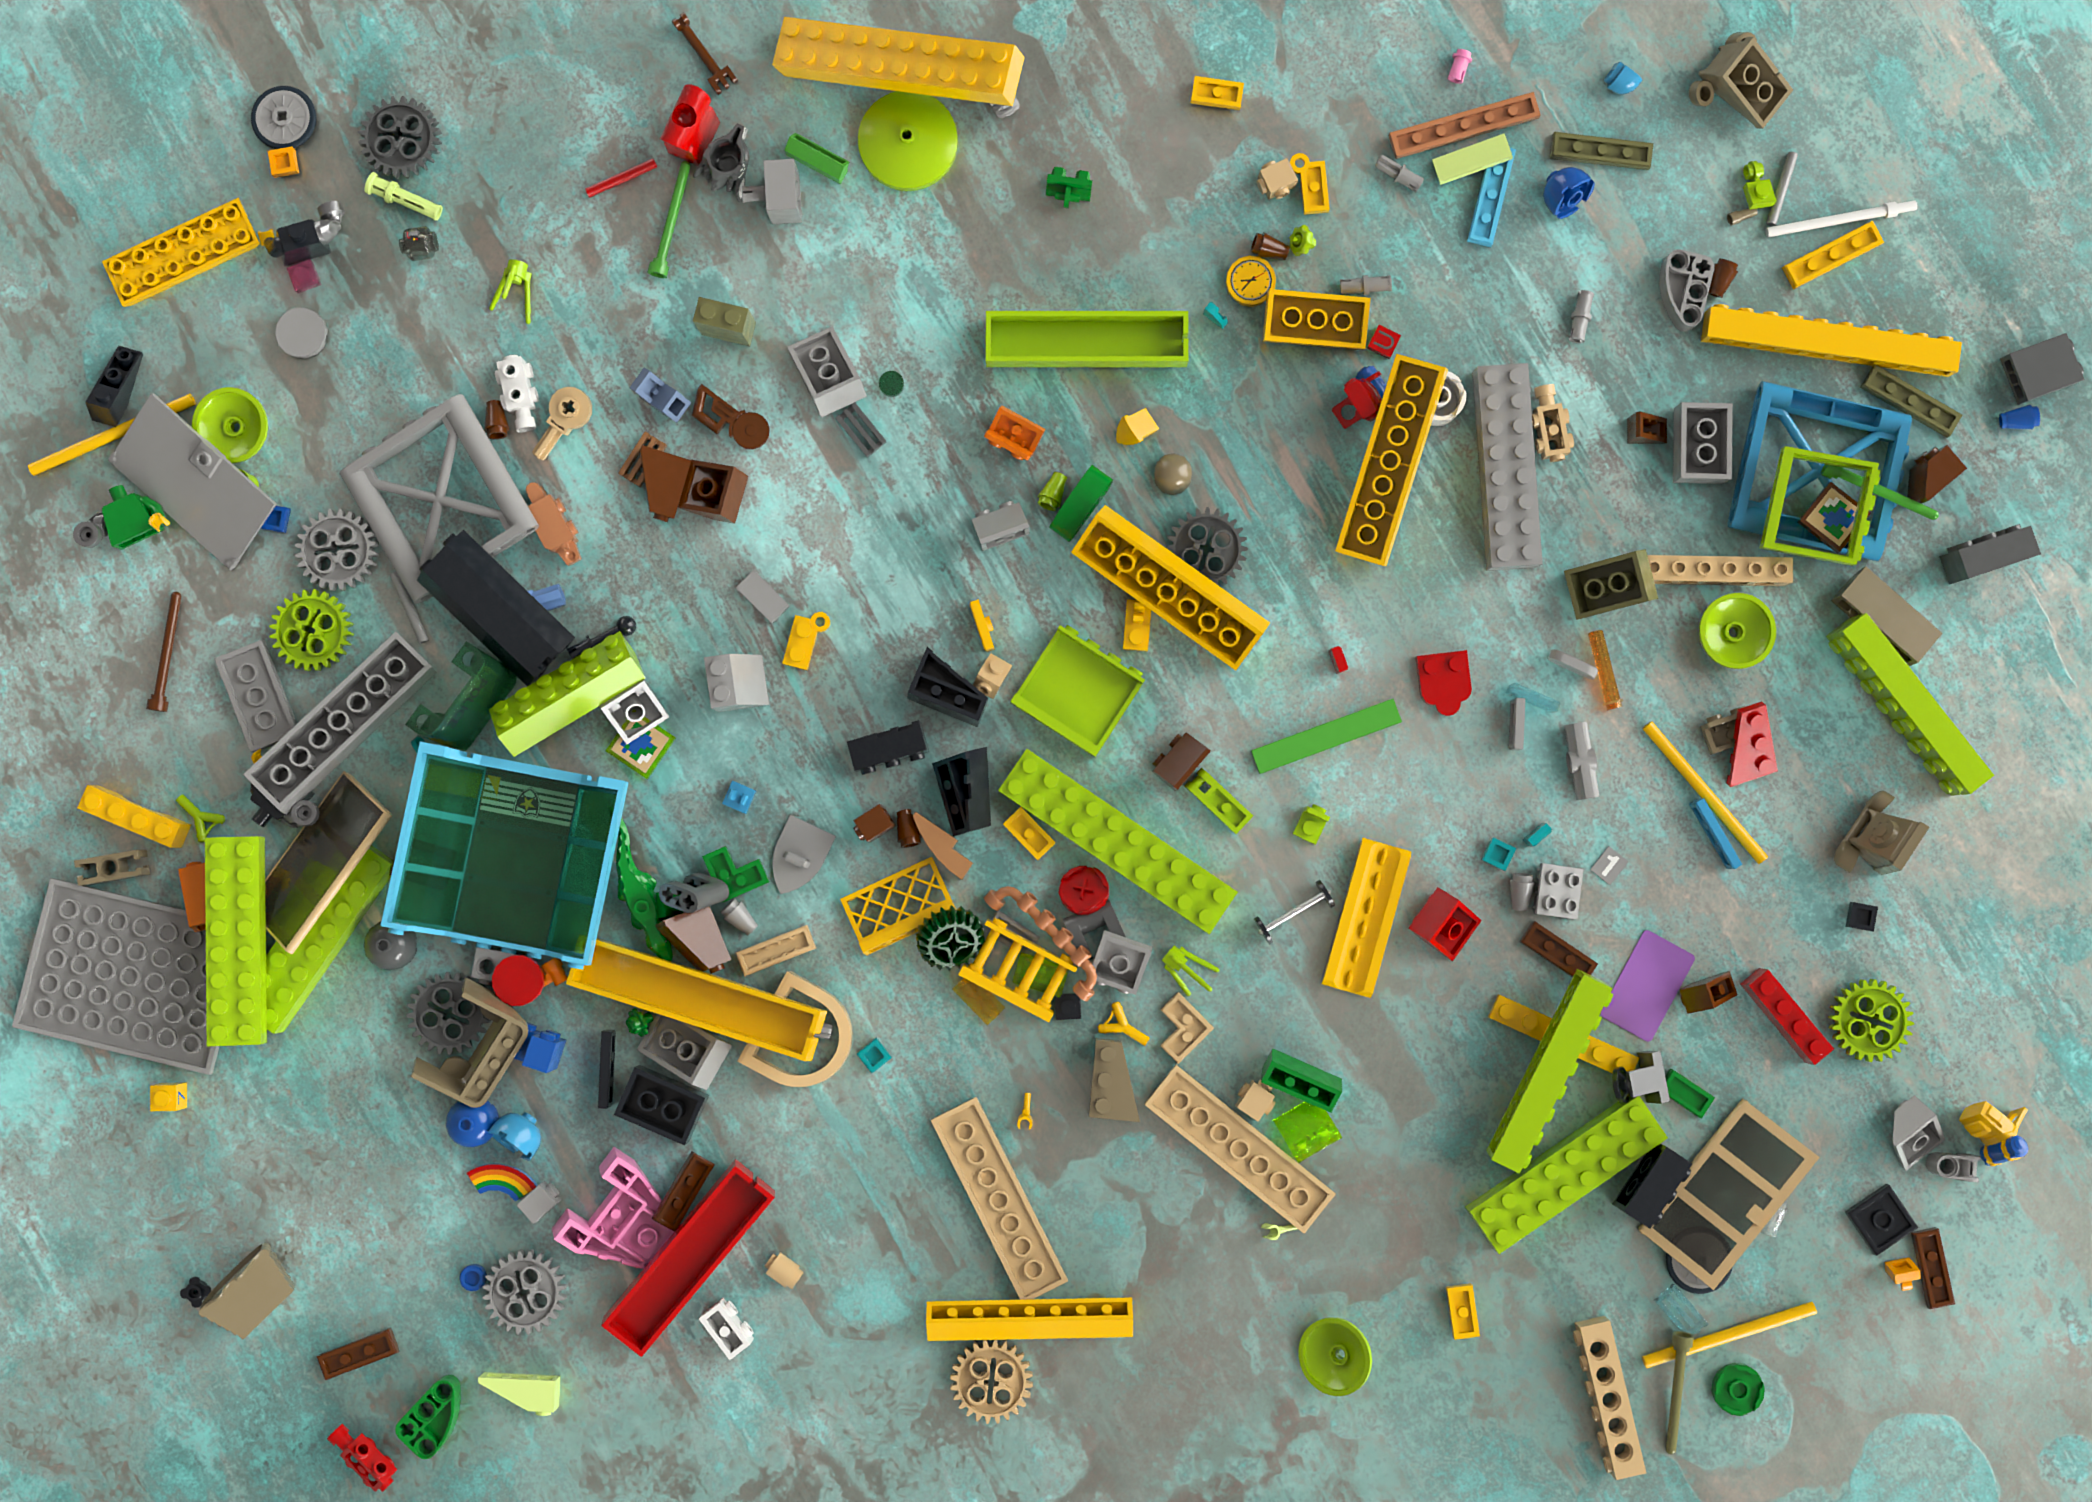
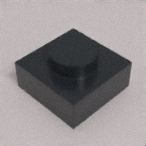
M1850 902L1845 927L1874 932L1878 907Z
M1075 993L1055 994L1056 1020L1081 1019V1002Z

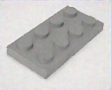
M259 640L214 658L250 752L254 753L260 748L264 749L276 744L297 724L264 640Z

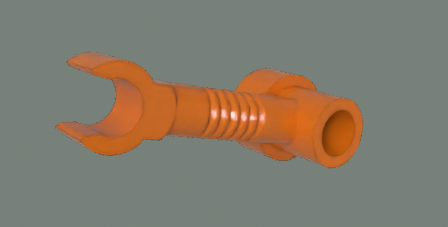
M554 957L541 965L545 973L544 987L552 982L555 986H558L567 980L568 976L562 968L563 963L561 959Z

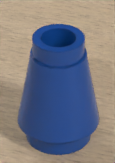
M2026 405L1999 414L2000 428L2032 430L2040 425L2039 408Z

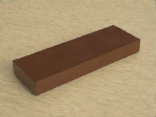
M1536 921L1531 923L1519 941L1572 978L1577 969L1591 975L1598 965L1597 962Z
M691 1151L652 1219L675 1232L715 1164Z
M1934 1227L1911 1232L1927 1308L1935 1309L1955 1305L1939 1228Z
M388 1328L319 1354L317 1359L325 1380L397 1354L400 1350L392 1328Z

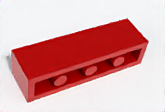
M1758 968L1740 983L1805 1063L1816 1065L1834 1050L1832 1045L1768 969Z

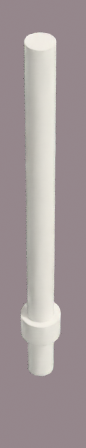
M1915 200L1902 203L1888 202L1884 203L1881 207L1767 227L1765 232L1768 238L1882 216L1891 218L1896 217L1899 213L1917 210V202Z

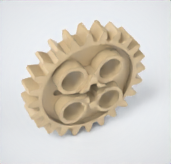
M984 1340L983 1346L974 1341V1350L966 1346L964 1349L966 1357L958 1354L957 1359L961 1364H953L952 1366L958 1372L950 1375L951 1380L957 1381L950 1386V1390L958 1391L953 1396V1399L962 1400L959 1404V1409L967 1406L966 1416H970L973 1412L976 1413L977 1422L981 1416H985L986 1424H989L991 1417H994L998 1424L1002 1415L1008 1421L1010 1419V1411L1016 1415L1019 1414L1017 1405L1021 1407L1026 1406V1402L1022 1397L1030 1398L1031 1393L1025 1389L1033 1387V1382L1026 1380L1033 1376L1032 1371H1025L1030 1366V1362H1021L1024 1353L1021 1352L1016 1355V1345L1008 1349L1007 1340L1001 1346L998 1345V1340H993L992 1344H989L988 1340ZM995 1358L996 1366L994 1376L995 1382L993 1387L992 1402L988 1403L987 1395L989 1386L988 1379L990 1375L991 1359ZM977 1361H983L986 1363L987 1369L983 1372H978L973 1368V1364ZM1005 1363L1013 1368L1012 1372L1006 1375L1002 1374L998 1369L1000 1365ZM974 1387H981L985 1394L982 1397L976 1398L970 1391ZM1004 1389L1010 1393V1397L1006 1400H1000L997 1398L996 1393Z

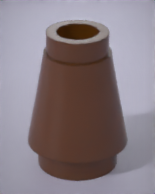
M1265 232L1262 234L1256 233L1251 245V252L1255 253L1256 257L1286 260L1290 249L1289 245Z
M1719 258L1717 264H1714V272L1708 294L1723 298V295L1738 273V264Z
M490 400L486 402L485 433H487L489 439H503L507 437L509 426L501 401Z
M911 809L896 812L897 842L901 844V848L920 845L922 835L917 828Z

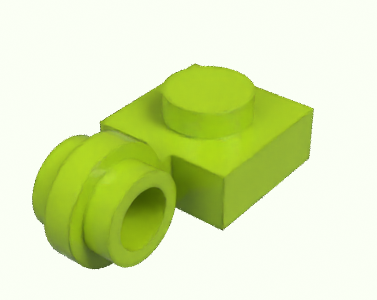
M1750 161L1743 168L1744 178L1750 180V182L1743 186L1749 210L1774 206L1776 197L1770 179L1760 180L1764 175L1763 164L1757 161Z

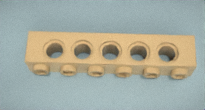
M1647 555L1655 584L1786 586L1793 583V557Z
M1605 1316L1575 1322L1576 1331H1573V1337L1576 1346L1581 1348L1582 1356H1579V1362L1582 1371H1586L1588 1381H1585V1388L1588 1396L1592 1397L1594 1406L1591 1407V1413L1594 1421L1598 1422L1600 1432H1597V1438L1600 1447L1605 1449L1606 1457H1603L1605 1470L1616 1480L1645 1474L1646 1469L1611 1322ZM1595 1342H1600V1350L1596 1353H1591V1345ZM1606 1367V1375L1603 1378H1597L1596 1373L1598 1369ZM1609 1392L1613 1393L1612 1400L1609 1403H1603V1396ZM1619 1418L1617 1427L1610 1429L1608 1426L1610 1420ZM1624 1443V1451L1620 1454H1615V1447L1618 1444Z

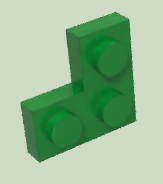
M727 846L702 856L710 876L724 881L728 886L729 896L722 903L770 882L760 859L736 868Z

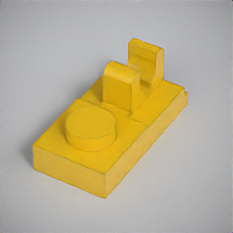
M1127 599L1123 650L1148 652L1151 610L1138 600Z

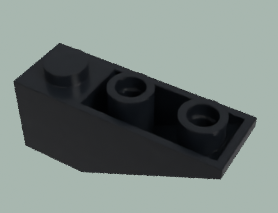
M118 345L85 401L92 421L113 427L118 425L131 397L143 357L142 352Z

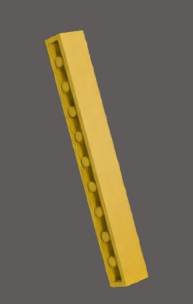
M1715 304L1704 312L1701 342L1868 366L1877 365L1882 368L1950 377L1959 370L1962 342L1953 341V338L1949 336L1930 338L1926 333H1913L1909 335L1903 334V330L1899 329L1881 331L1878 330V327L1870 325L1863 326V328L1853 327V323L1850 322L1832 324L1828 323L1827 319L1816 318L1811 321L1804 320V317L1800 315L1782 317L1778 316L1779 313L1773 311H1766L1761 314L1754 313V310L1751 308L1729 309V306L1724 304Z

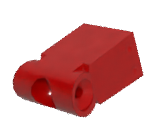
M684 85L660 139L663 140L669 154L698 166L721 122L713 107L709 106L711 103L709 95L695 85Z

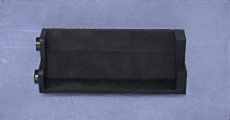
M465 530L461 531L457 536L454 533L451 534L443 542L444 547L432 560L428 559L419 568L421 573L417 581L526 686L531 685L569 647L575 637Z

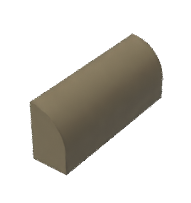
M1866 566L1851 577L1831 600L1850 618L1867 613L1908 666L1919 663L1942 635L1940 630Z

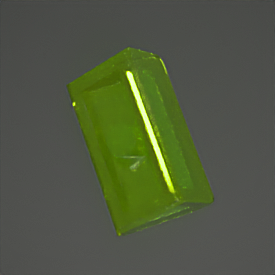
M1021 952L1012 980L1013 983L1020 985L1034 956ZM1044 960L1029 988L1044 993L1059 964ZM1069 969L1054 996L1061 997Z

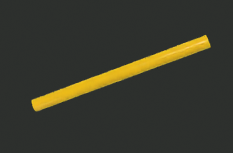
M189 393L166 405L175 413H178L196 405V402ZM135 418L28 464V469L35 476L122 438Z
M1651 721L1642 728L1643 731L1698 795L1705 799L1710 809L1758 864L1765 861L1768 855L1654 722Z
M1811 1301L1693 1339V1347L1690 1348L1686 1356L1817 1314L1816 1307ZM1672 1346L1642 1356L1643 1364L1647 1369L1675 1360L1676 1350Z

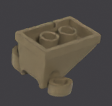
M1736 32L1728 37L1725 45L1719 46L1718 50L1720 52L1710 65L1699 72L1698 75L1702 80L1694 81L1690 85L1689 98L1695 106L1706 107L1712 103L1715 93L1749 120L1756 128L1763 129L1792 93L1793 89L1757 43L1755 35L1749 32Z
M1879 791L1866 802L1862 812L1843 841L1838 845L1834 854V862L1850 873L1858 857L1861 856L1874 867V871L1881 875L1901 871L1930 827L1921 821L1916 822L1881 813L1895 797L1886 791Z

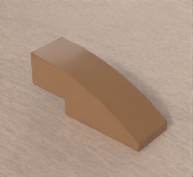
M915 812L913 818L927 846L949 871L963 880L974 863L953 849L959 840Z

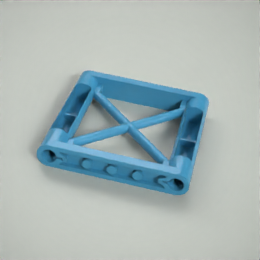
M1765 381L1760 382L1755 394L1729 512V528L1760 535L1763 533L1770 496L1761 502L1752 501L1749 498L1768 415L1779 417L1799 449L1812 451L1789 414L1872 432L1836 454L1837 456L1851 458L1878 440L1889 442L1880 485L1897 492L1898 484L1902 482L1904 470H1902L1903 460L1907 458L1909 453L1907 441L1912 423L1911 415ZM1807 461L1812 470L1787 485L1785 498L1817 478L1824 488L1829 482H1832L1831 479L1821 475L1824 464ZM1878 495L1871 527L1867 536L1863 535L1861 546H1864V553H1862L1861 558L1879 561L1883 554L1887 533H1890L1893 527L1892 510L1897 505ZM1781 513L1776 535L1777 539L1833 551L1797 523L1800 517ZM1849 542L1845 545V547L1841 550L1840 553H1847Z

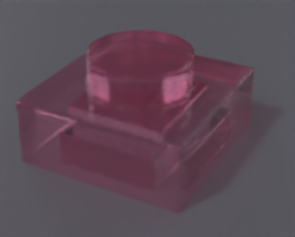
M309 259L287 268L295 292L301 293L321 285L312 260Z

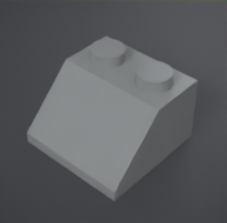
M1009 501L999 505V510L990 512L987 509L975 514L976 518L972 519V523L982 551L1030 534L1028 522L1019 502L1014 504L1013 501Z
M645 679L600 705L601 710L626 744H629L669 718L668 713ZM643 720L647 723L642 727L625 730L630 721L637 722Z

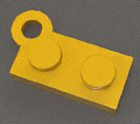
M1303 153L1293 155L1290 164L1294 173L1300 174L1304 215L1329 213L1325 161L1310 162L1309 158ZM1296 160H1302L1304 166L1298 168L1295 165Z
M817 612L812 615L811 619L795 615L782 664L808 671L818 632L826 631L830 626V618L826 613ZM819 617L825 619V624L821 627L816 625V619Z

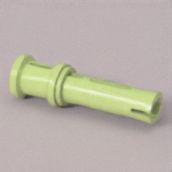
M372 172L366 181L364 191L369 195L373 193L380 196L387 203L396 202L435 221L441 216L443 210L441 205L401 189L400 185L395 181L389 182L384 180L375 172Z

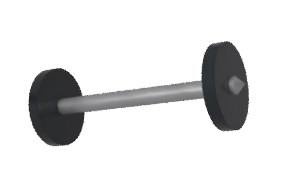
M1321 880L1315 882L1320 891L1318 895L1264 926L1258 916L1254 918L1259 928L1258 934L1263 935L1269 945L1273 943V940L1268 931L1313 904L1325 899L1330 908L1335 906L1330 896L1331 890L1326 889Z

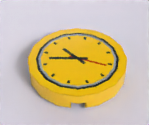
M1249 255L1239 258L1231 265L1227 272L1226 288L1228 294L1242 306L1254 307L1263 304L1266 301L1267 291L1275 289L1276 276L1274 269L1266 260L1260 257Z

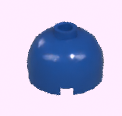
M1567 167L1559 171L1556 170L1546 180L1547 183L1543 193L1544 202L1553 215L1559 219L1566 218L1579 209L1575 205L1581 200L1586 202L1594 190L1595 183L1581 169Z
M457 1101L450 1108L446 1116V1129L448 1135L455 1143L463 1147H477L491 1140L493 1134H490L488 1131L499 1119L496 1107L489 1101L476 1108Z

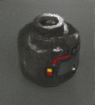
M426 226L408 228L404 230L403 238L399 239L401 253L406 254L411 261L431 259L435 256V252L439 250L436 233Z

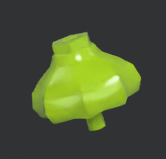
M1306 225L1295 227L1289 237L1290 250L1293 251L1295 256L1307 254L1310 249L1316 246L1313 232Z

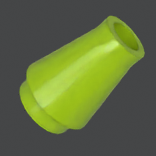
M1053 472L1052 477L1038 494L1039 500L1037 503L1042 508L1056 511L1057 507L1061 506L1067 480L1064 474Z

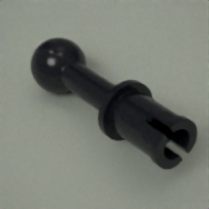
M622 616L613 628L592 639L587 635L585 640L566 650L570 657L574 659L581 655L584 650L596 646L606 637L614 635L619 631L624 636L632 635L636 630V622L630 616Z

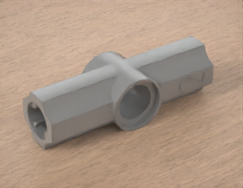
M1587 722L1564 725L1568 748L1566 763L1569 773L1572 774L1576 800L1599 797L1595 773L1597 770V758L1594 749L1591 748Z

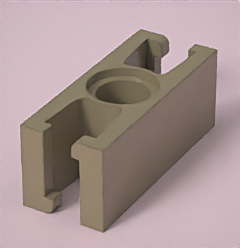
M131 850L74 860L75 868H84V870L90 869L89 864H96L98 874L93 878H83V875L77 876L78 886L151 875L149 865H145L143 868H135L136 871H129L127 862L128 859L133 857L134 860H138L140 857H148L147 850ZM112 861L116 865V870L113 874L109 871V865Z

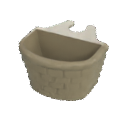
M264 1242L246 1256L208 1294L201 1304L199 1315L206 1317L212 1323L215 1322L219 1327L222 1326L227 1331L230 1330L235 1336L238 1335L243 1340L294 1291L295 1283L290 1279L291 1276L286 1273V1269L281 1265L282 1262L277 1259V1255L271 1250V1245Z

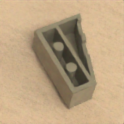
M1096 1038L1089 1117L1140 1122L1121 1040Z

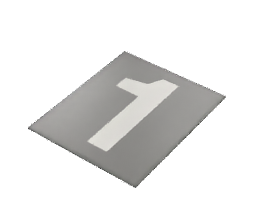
M1608 846L1590 870L1611 885L1628 861Z

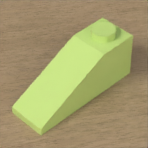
M484 1372L478 1377L479 1384L521 1408L535 1412L538 1416L551 1415V1412H554L559 1407L561 1378L559 1375Z

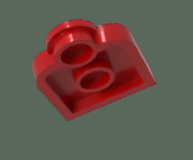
M1467 650L1416 656L1421 699L1428 705H1435L1437 711L1442 715L1451 716L1457 713L1461 702L1468 699L1472 692Z

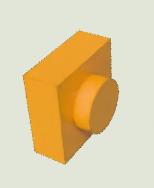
M293 147L268 151L271 175L274 178L299 174L296 150Z

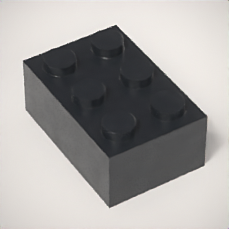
M638 1065L633 1069L614 1115L677 1143L686 1145L691 1139L709 1095L642 1065Z
M1659 1144L1642 1157L1612 1205L1651 1229L1653 1225L1656 1226L1663 1216L1662 1210L1666 1204H1670L1677 1195L1676 1189L1679 1184L1688 1179L1692 1163L1667 1146Z

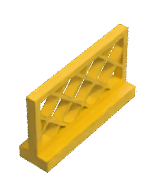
M929 857L840 899L859 941L860 948L866 956L917 933L918 925H924V918H931V911L937 914L940 912L941 907L944 910H948L951 905L957 910L933 857ZM931 865L934 872L930 882L917 878L920 869ZM912 872H915V873H914V876L908 875V874H910V873H912ZM906 877L912 880L907 893L894 889L899 878ZM935 879H937L940 886L934 884ZM916 881L928 885L924 899L911 895ZM892 882L891 887L885 886ZM880 887L889 890L884 904L871 900L874 891ZM932 887L941 890L946 900L937 904L927 901ZM893 892L906 896L901 910L888 906ZM869 893L867 898L863 897V895ZM856 898L866 901L861 915L852 912L848 902ZM909 898L922 902L919 912L915 914L904 912ZM869 903L882 907L878 920L865 916ZM926 904L930 905V907L924 909ZM886 909L899 913L896 923L888 925L881 922ZM903 915L908 916L907 918L901 920ZM854 916L859 917L858 923L856 922ZM863 919L876 924L873 933L864 938L860 931ZM880 925L885 927L878 931Z

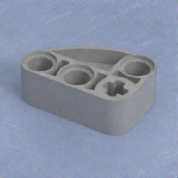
M1681 249L1673 250L1662 261L1659 287L1662 302L1670 320L1678 330L1687 332L1694 328L1702 319L1714 272V263L1710 257ZM1671 259H1676L1680 263V268L1673 267ZM1697 266L1701 267L1700 271H1704L1702 274L1698 272ZM1689 289L1697 291L1698 299L1690 296ZM1683 313H1688L1692 316V323L1684 320Z

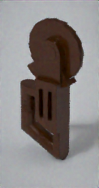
M703 384L698 387L692 416L707 426L716 435L723 429L726 423L729 424L730 438L734 437L738 445L745 449L753 450L760 448L766 443L769 438L770 428L767 420L762 415L753 412L746 413L745 409L739 412ZM706 395L713 399L711 411L721 418L718 423L703 412Z

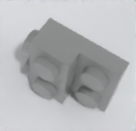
M1104 930L1092 962L1097 974L1096 984L1102 986L1109 985L1121 993L1136 995L1153 947Z

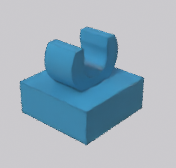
M732 781L722 804L747 814L756 790Z

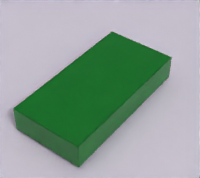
M1670 1069L1665 1076L1669 1098L1702 1119L1715 1097L1675 1070Z

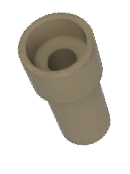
M1749 208L1727 214V220L1732 226L1740 223L1742 220L1756 216L1758 212L1757 209L1749 210Z

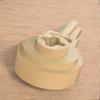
M564 387L552 395L549 402L550 416L546 421L550 426L532 451L533 455L537 458L545 460L562 434L568 436L572 429L583 427L590 420L592 403L584 391L575 387ZM569 404H572V407L575 409L573 413L567 408Z

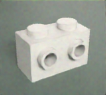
M722 1298L706 1310L699 1320L727 1358L731 1360L752 1343L754 1332L746 1321L742 1323L736 1315L738 1310L731 1301L726 1302Z

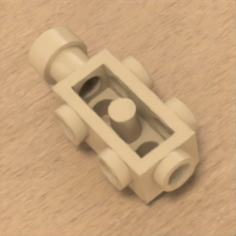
M1554 384L1538 386L1534 388L1536 399H1539L1540 407H1536L1532 414L1533 429H1536L1538 439H1535L1536 451L1538 454L1541 453L1542 460L1550 459V462L1565 460V456L1571 453L1570 448L1574 447L1572 433H1567L1566 424L1569 423L1568 409H1563L1562 403L1555 404L1554 396L1556 392ZM1544 417L1551 419V425L1545 424ZM1549 442L1555 443L1556 448L1554 450L1549 448Z

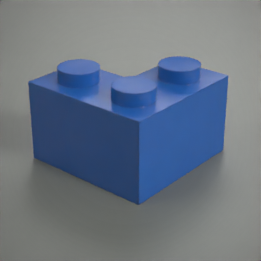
M527 1022L528 1036L514 1059L523 1061V1066L544 1073L556 1070L567 1040L560 1038L561 1033L552 1030H546V1032L536 1030V1025Z

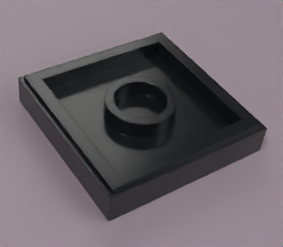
M1885 1184L1845 1211L1875 1256H1878L1919 1228L1889 1184Z

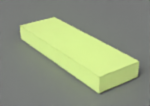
M1504 133L1432 159L1438 181L1442 185L1511 160L1513 156Z

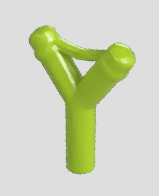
M184 794L176 799V802L194 819L196 837L200 843L205 842V838H207V835L214 826L225 822L224 815L201 812ZM204 821L214 824L206 830Z

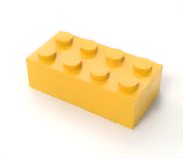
M1269 289L1266 297L1262 342L1364 350L1366 348L1371 298Z

